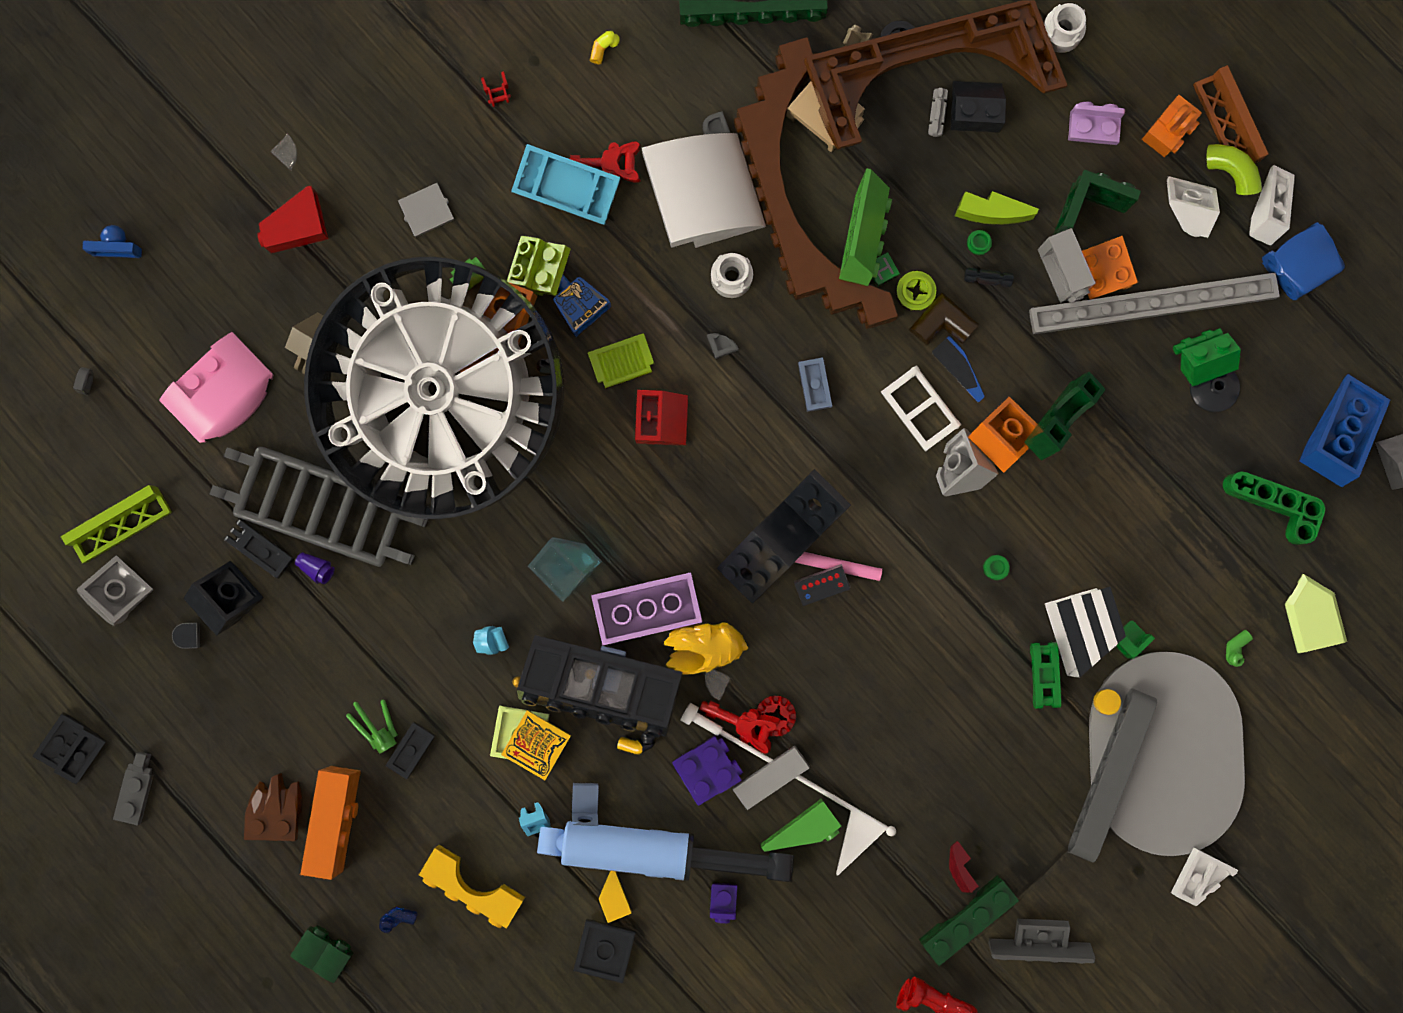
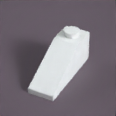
M1275 165L1270 168L1251 217L1249 236L1271 246L1289 230L1294 174Z

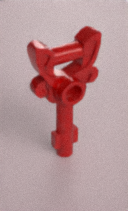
M613 142L609 145V150L603 152L602 158H581L580 155H570V158H568L593 168H602L604 172L621 177L626 181H641L638 173L635 171V155H637L641 148V144L638 142H630L620 147L617 143ZM622 155H625V170H621L619 166Z
M702 702L700 710L706 712V716L713 719L717 717L736 726V732L740 735V741L746 744L750 742L764 754L771 750V742L768 737L770 731L776 729L781 720L779 718L759 715L756 709H750L748 712L738 716L719 708L720 705L715 702ZM756 725L761 726L759 735L755 733Z

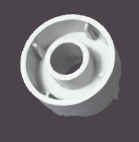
M1072 3L1059 4L1048 14L1043 23L1055 52H1069L1080 43L1086 31L1085 9L1082 10L1081 7ZM1060 26H1065L1068 29V31L1064 30Z
M737 253L720 255L714 262L711 269V282L714 289L720 295L728 298L742 296L749 290L752 284L753 269L748 258ZM729 270H734L738 273L739 277L735 281H729L726 279L725 273Z

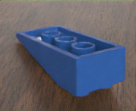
M1347 374L1310 436L1299 461L1340 487L1360 477L1390 399Z

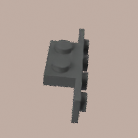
M1017 919L1014 939L989 938L988 941L993 959L1050 961L1054 963L1074 962L1079 964L1095 963V955L1091 943L1068 942L1070 933L1069 921Z

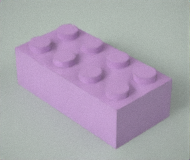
M691 573L591 595L602 645L702 623Z

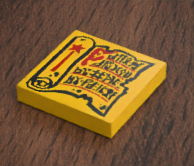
M527 710L501 755L546 780L571 735Z

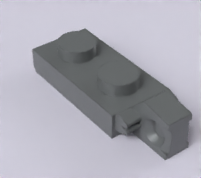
M144 752L136 753L133 764H128L113 820L134 825L142 823L154 776L152 768H148L151 754Z

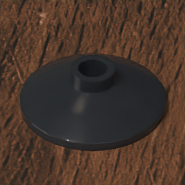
M1233 371L1193 387L1190 384V393L1194 402L1200 408L1209 412H1221L1230 408L1237 401L1240 393V383ZM1215 382L1221 384V390L1215 389Z

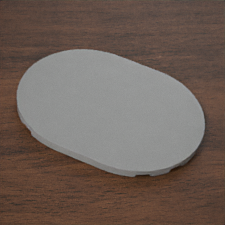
M1151 652L1139 655L1112 671L1099 689V691L1110 689L1118 693L1121 699L1119 710L1112 715L1102 714L1096 710L1094 702L1092 703L1089 717L1091 785L1130 689L1133 688L1157 699L1156 709L1110 828L1122 840L1151 854L1161 856L1190 854L1193 848L1201 850L1220 838L1231 826L1240 809L1245 788L1243 725L1240 708L1227 682L1206 663L1194 657L1175 652Z

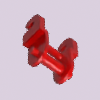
M504 71L501 72L504 83L498 88L490 90L486 85L484 77L481 78L486 95L489 94L490 96L488 103H492L493 107H495V103L506 100L509 103L508 98H511V95H507L506 89L509 87ZM504 91V95L493 98L492 93Z

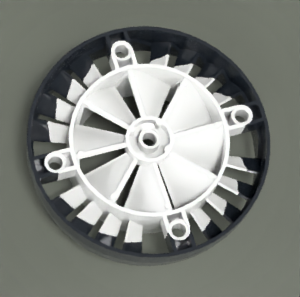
M415 257L388 263L370 271L346 288L332 303L319 323L309 347L304 376V398L308 420L317 445L328 464L347 486L364 499L390 512L421 519H443L476 512L495 504L520 487L537 469L553 444L559 429L564 405V374L558 347L550 329L536 308L515 287L491 271L470 263L441 257ZM442 268L455 269L450 304L441 303ZM425 270L429 302L408 304L396 279L410 273ZM472 273L484 276L473 307L470 309L462 305ZM503 287L511 294L493 318L490 319L483 314L499 288ZM388 288L390 298L385 302L383 292ZM369 297H371L380 316L378 320L363 304ZM524 308L533 321L507 333L503 327ZM351 318L367 329L362 337L346 327ZM522 335H525L528 340V344L524 349H521L518 345V339ZM341 344L354 350L352 357L348 358L336 354L337 345ZM498 347V353L455 375L458 371ZM546 347L552 375L528 377L524 357ZM331 372L347 374L346 382H332ZM381 372L403 379L405 383L382 378ZM431 382L435 383L437 387L434 395H431L428 390ZM459 394L508 402L507 410L502 413L461 399ZM529 395L553 396L552 405L529 402ZM347 400L351 415L336 423L332 402ZM408 402L410 407L389 424L385 413ZM449 411L482 450L481 453L469 458L465 457L444 412ZM424 414L429 415L428 458L413 451ZM525 419L547 427L545 435L521 425L523 420ZM343 428L346 429L348 433V437L346 440H343L341 436V431ZM364 440L371 450L357 462L348 448ZM512 440L533 454V460L530 462L509 445V442ZM493 456L498 459L515 479L514 482L502 491L499 490L486 463ZM388 462V467L377 483L373 478L383 464ZM408 471L410 476L404 495L400 497L398 493ZM452 472H457L472 503L471 505L455 507ZM429 475H432L431 506L426 505ZM477 475L483 481L481 489L477 488L474 484V478Z

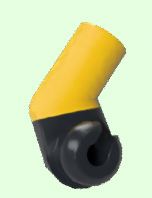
M645 732L641 734V739L636 741L621 737L617 748L633 754H641L653 748L655 737H651Z

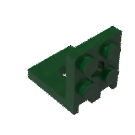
M1084 169L1082 175H1079L1076 182H1073L1053 235L1071 228L1073 229L1084 199L1125 213L1138 201L1141 191L1135 189V186L1130 183H1119L1111 180V177L1107 174H1095Z

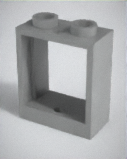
M1072 228L1048 237L1039 247L1038 252L1060 303L1069 301V303L1077 302L1083 299V296L1090 293L1089 289L1096 283Z

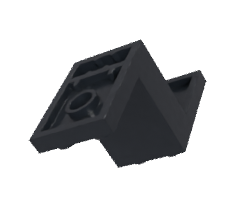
M814 469L739 544L717 569L751 603H754L851 504ZM813 499L818 500L821 507L816 505ZM746 568H748L753 575L749 574Z

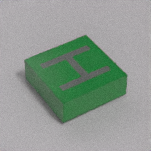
M888 252L876 259V263H880L877 277H872L877 287L899 276L900 273Z

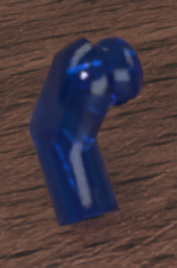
M399 907L392 908L381 917L379 929L384 933H389L400 922L414 925L417 912Z

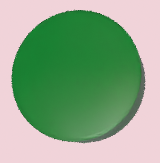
M994 555L986 559L983 570L989 579L1001 580L1008 575L1010 565L1005 557Z

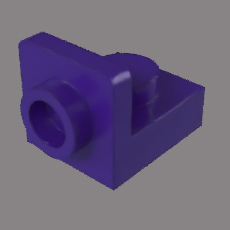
M712 883L710 918H714L715 922L730 923V920H736L737 884Z

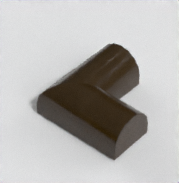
M941 292L909 328V331L927 346L944 328L962 344L979 324Z

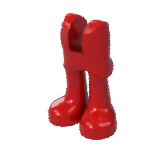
M915 976L905 981L899 992L896 1004L897 1008L903 1011L923 1004L934 1010L935 1013H978L973 1005L954 998L948 992L943 995L924 980Z

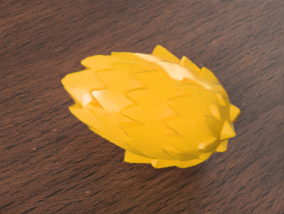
M725 622L715 625L704 623L680 627L671 631L669 637L664 641V645L672 646L674 650H678L670 655L671 659L666 663V666L669 669L681 671L684 675L700 672L707 673L717 667L727 665L739 659L742 652L748 649L743 636L733 626Z

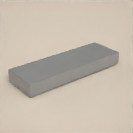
M793 746L735 785L733 791L748 810L808 770L810 765L797 747Z

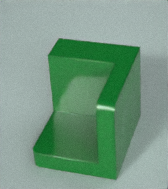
M1129 621L1123 627L1126 637L1116 647L1126 658L1134 659L1155 637L1152 634H1146L1134 621Z

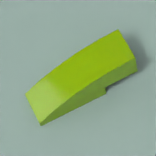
M993 191L988 199L965 192L955 217L985 224H1012L1032 220L1039 209Z

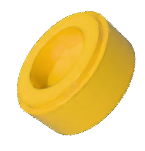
M1102 689L1094 696V706L1102 714L1112 715L1121 706L1120 696L1114 690Z

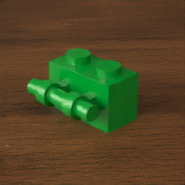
M1220 328L1214 331L1210 329L1204 331L1200 336L1193 339L1188 337L1181 340V343L1173 346L1174 353L1176 355L1181 354L1180 370L1192 387L1239 369L1241 349L1229 333L1223 334Z

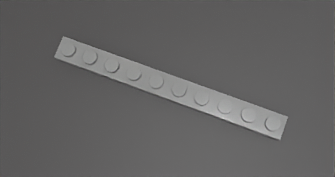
M1276 273L1037 307L1031 308L1029 313L1033 334L1272 300L1279 298L1280 295Z

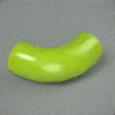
M1208 145V169H1219L1228 172L1235 181L1237 194L1252 195L1262 191L1258 167L1248 154L1234 146Z

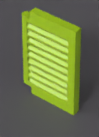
M644 333L588 352L598 383L603 382L605 388L651 373L650 365L654 364Z

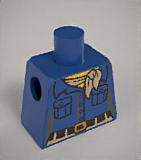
M562 275L558 288L559 294L553 300L572 333L577 337L610 309L611 303L581 277L570 283Z

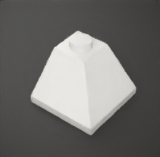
M1169 176L1167 179L1169 204L1183 231L1194 237L1203 236L1208 238L1220 213L1216 188Z

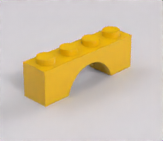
M441 845L434 848L419 876L424 878L422 881L432 888H441L449 899L456 902L459 899L467 904L466 908L477 915L482 913L489 918L488 921L498 928L503 926L507 929L525 899V896L505 884L490 892H480L470 888L460 874V857Z

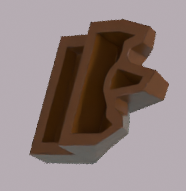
M282 773L271 777L269 788L259 781L251 794L246 808L244 840H298L299 814L302 812V792L299 781L292 783L289 788H286Z

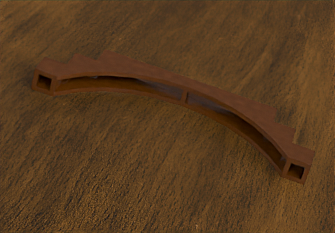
M806 37L779 45L778 55L775 56V60L780 71L758 77L757 86L754 87L758 103L738 108L734 124L737 133L742 132L744 141H741L742 149L745 156L749 155L752 163L748 165L752 179L756 178L759 187H756V193L759 201H764L766 210L763 211L767 225L771 224L774 232L771 234V240L774 248H779L781 257H778L782 272L786 271L789 279L785 281L789 295L793 294L795 300H799L824 292V295H821L823 306L825 309H829L831 315L859 307L860 309L857 310L859 321L861 324L865 323L866 329L893 322L898 317L891 293L871 285L865 286L839 279L841 269L828 260L812 244L798 224L786 197L780 171V138L787 108L791 105L794 95L808 76L804 60L806 56L813 55Z

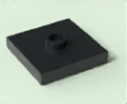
M586 919L573 971L623 983L636 931Z

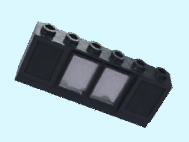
M535 635L517 687L518 699L528 706H536L538 704L546 706L552 712H561L562 710L570 712L576 718L585 719L589 717L596 719L600 724L610 725L613 723L621 725L620 727L627 731H635L637 729L645 731L651 737H667L682 682V672Z

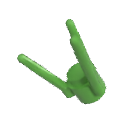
M381 700V706L388 731H386L385 727L377 731L359 703H353L359 715L372 732V735L350 713L346 717L369 741L373 749H377L380 754L397 744L394 737L398 734L393 727L385 700Z

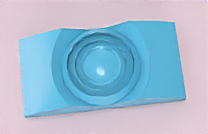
M527 144L511 192L605 225L621 177Z

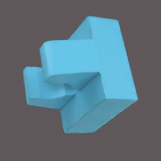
M538 802L534 803L536 811L529 814L525 807L521 809L519 822L527 836L539 833L540 827L552 828L548 816Z

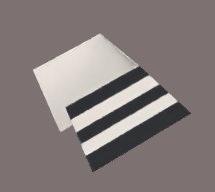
M1111 587L1100 590L1095 588L1045 603L1067 676L1080 678L1126 637Z

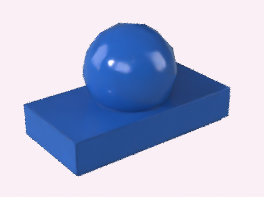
M115 225L106 226L100 234L101 241H83V250L92 256L140 258L142 254V248L134 243L126 242L125 232L122 228Z

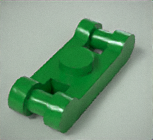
M1049 642L1048 645L1031 643L1034 709H1042L1043 706L1061 708L1057 642ZM1041 655H1048L1049 663H1041ZM1051 688V695L1043 696V689Z

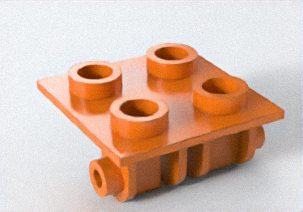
M1123 236L1082 251L1096 283L1089 289L1090 293L1088 296L1090 300L1122 288L1123 290L1128 289L1138 283Z

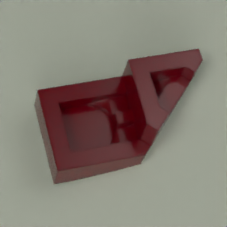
M956 841L951 845L949 869L960 890L971 893L979 887L964 867V864L971 858L961 844Z

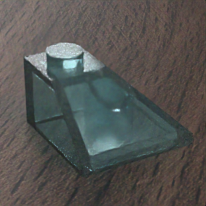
M552 537L528 567L563 602L594 572L602 561L584 543Z

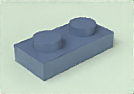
M823 358L798 362L807 412L831 408L832 402Z

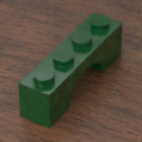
M1090 371L1071 381L1024 443L1040 460L1057 453L1072 436L1068 431L1071 425L1098 401L1106 389Z
M996 876L977 891L974 899L961 912L945 922L938 923L918 940L938 966H940L1019 900L1005 882Z

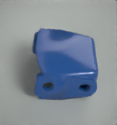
M1318 222L1288 240L1276 252L1270 251L1262 257V264L1268 273H1276L1277 284L1292 300H1297L1345 268L1333 239L1324 226Z

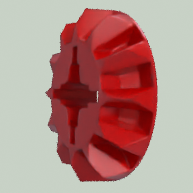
M781 696L767 697L757 707L759 715H766L765 712L774 713L779 705L780 715L786 718V720L782 719L776 729L770 731V736H782L788 733L796 721V711L792 703Z

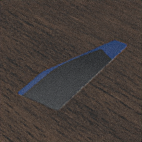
M950 336L947 337L932 351V354L977 402H980L984 398V394L964 351Z

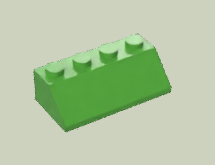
M868 168L865 170L855 195L839 276L841 280L865 286L869 285L872 277H877L880 263H876L877 256L881 255L884 245L880 238L881 234H885L888 220H885L884 216L885 213H889L892 199L888 198L890 188Z

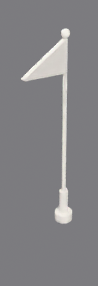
M692 703L688 705L680 719L688 725L693 721L717 736L720 734L768 763L773 760L723 731V727L697 713L699 707ZM801 775L796 777L797 780L851 810L836 871L837 875L849 866L883 832L886 831L888 836L896 834L895 827L886 826Z

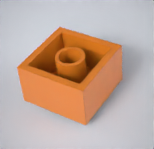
M1008 397L968 438L1004 473L1029 449L1024 442L1038 424L1016 402Z

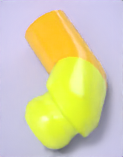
M606 31L598 37L593 44L590 62L602 64L605 49L608 46L612 48L618 46L619 36L614 34L613 31Z

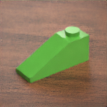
M820 799L763 841L761 848L765 852L817 843L824 839L829 841L838 835V829L841 825L823 800Z

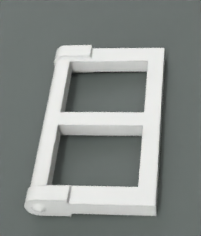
M917 365L881 391L882 395L924 451H927L961 425L921 373ZM916 376L931 397L906 415L891 393ZM935 402L951 424L928 441H925L910 420Z

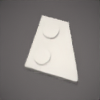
M1193 848L1171 893L1197 906L1206 899L1209 893H1213L1221 887L1219 883L1228 875L1234 876L1238 870Z

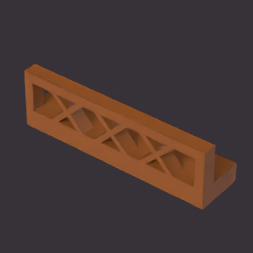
M1228 65L1218 69L1214 75L1193 84L1220 145L1234 146L1244 151L1254 163L1264 159L1268 152ZM1213 82L1217 90L1215 97L1207 95L1202 86ZM1216 105L1225 108L1227 112L1225 119L1215 115L1214 108ZM1226 127L1235 130L1237 134L1235 142L1226 139L1224 135Z

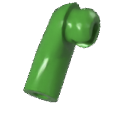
M1243 630L1227 642L1226 660L1230 665L1239 667L1244 663L1242 647L1253 640L1247 630Z

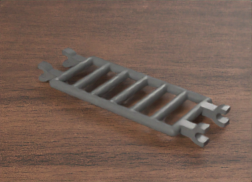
M262 446L257 447L254 456L227 447L224 457L249 465L248 472L239 494L213 485L209 495L235 503L233 509L235 517L377 567L384 564L386 557L412 565L415 555L390 547L400 519L422 527H426L428 519L407 517L392 512L377 554L373 555L362 551L378 506L369 502L353 547L339 543V539L356 492L347 486L334 471ZM263 458L277 462L260 511L257 514L245 510ZM289 466L301 470L284 518L282 522L268 518L285 470ZM310 474L323 478L324 481L306 530H302L291 525ZM335 482L348 488L328 539L316 535L315 532Z

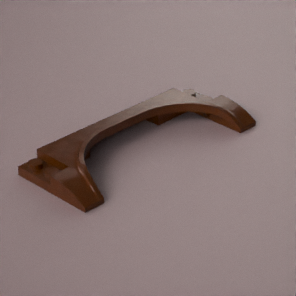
M1021 0L806 56L804 63L820 104L818 111L826 131L837 150L862 142L855 123V115L858 101L865 89L883 73L907 64L950 53H978L1008 65L1043 94L1066 88L1065 77L1035 0Z

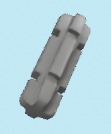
M937 88L933 91V100L935 102H932L930 122L932 124H929L928 134L933 137L942 136L944 125L942 123L945 121L947 105L945 101L948 98V90L943 88Z

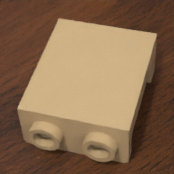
M810 81L787 108L786 116L793 122L796 119L824 141L828 145V150L832 152L836 147L829 137L819 114L820 104ZM859 103L855 115L857 129L864 121L862 116L865 110Z

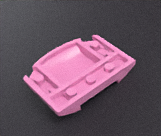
M233 332L210 346L212 349L177 382L173 381L159 400L200 443L207 442L205 439L223 437L248 420L267 395L265 391L269 378L272 380L274 376Z

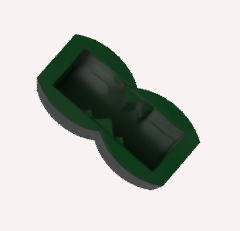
M318 925L316 927L310 926L290 956L322 978L335 983L354 952L350 950L351 946L344 940L338 939L335 941L328 936L329 932Z

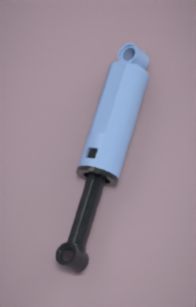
M571 821L566 823L565 830L540 827L537 854L561 856V864L564 866L644 874L649 877H667L689 881L690 868L767 876L768 880L792 882L794 855L769 853L768 856L693 847L694 834L607 825H573L579 822Z

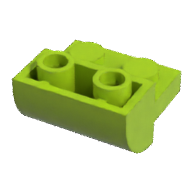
M521 236L507 282L531 290L537 295L543 296V294L556 296L571 249L566 245L548 243L539 238Z

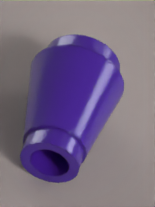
M304 552L300 553L295 560V565L316 584H326L334 574V567L331 566L329 561Z

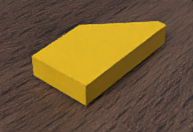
M610 871L599 896V902L608 923L632 913L616 871Z

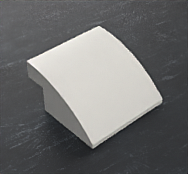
M736 133L691 136L642 148L645 164L671 248L692 241L695 248L766 227Z

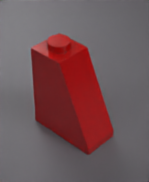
M312 186L305 187L260 222V232L257 233L261 247H264L270 253L327 240L328 235L318 194Z

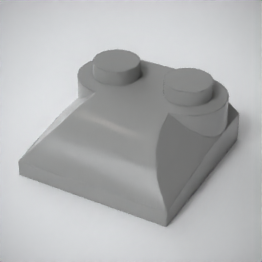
M118 556L112 558L77 588V593L106 622L113 626L125 621L128 614L153 591Z

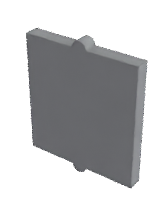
M438 183L398 200L405 215L404 220L408 222L415 238L454 220L447 205L449 201L447 198H444Z

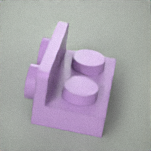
M1091 102L1076 104L1070 112L1068 140L1117 145L1120 139L1121 118L1125 114V109L1118 108L1114 104H1106L1104 106H1094Z

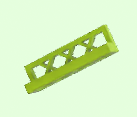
M148 485L62 535L61 538L65 545L73 546L81 562L85 564L168 516L172 511L159 488ZM157 499L163 511L154 516L146 514L149 503ZM132 513L140 515L136 527H124L127 516ZM110 526L118 528L115 539L112 541L103 539L106 528ZM88 539L96 540L94 551L86 555L80 544Z

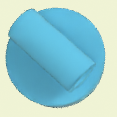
M488 626L474 632L473 644L477 653L493 655L509 648L502 627Z

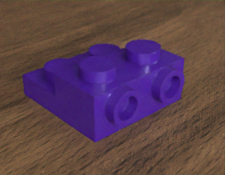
M715 735L672 761L673 766L698 806L740 782L741 778L739 775L743 773L736 760L731 762L726 755L730 750L722 738L717 740Z

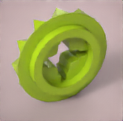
M909 272L900 279L897 285V297L902 306L910 310H923L930 306L936 297L935 282L924 272ZM917 282H919V290L925 294H919L913 300V292L908 289H913Z

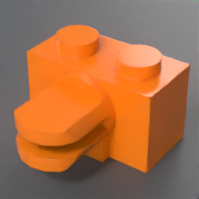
M1178 95L1141 140L1164 158L1170 151L1175 154L1184 143L1181 138L1185 133L1190 135L1199 125L1197 119L1202 112Z

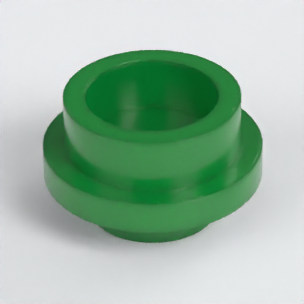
M983 230L972 232L967 239V247L975 255L987 253L992 246L990 235Z

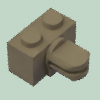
M318 312L292 327L285 346L286 349L298 355L294 368L298 371L302 370L303 374H305L309 347L315 331L323 318V315Z

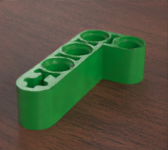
M1238 472L1225 477L1223 489L1228 495L1290 517L1285 534L1290 543L1301 545L1311 543L1316 539L1325 514V505L1322 500L1247 472ZM1238 484L1242 486L1249 485V487L1238 488ZM1260 486L1265 490L1264 499L1258 494ZM1283 495L1289 499L1288 507L1282 503ZM1307 504H1310L1313 509L1311 516L1306 512ZM1299 527L1303 528L1305 532L1303 539L1298 535Z

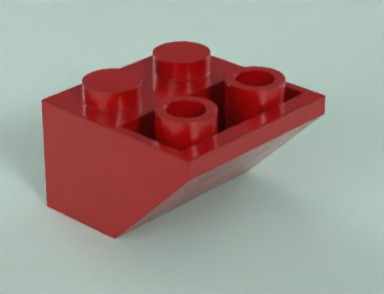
M637 390L636 444L686 445L688 395L667 391Z

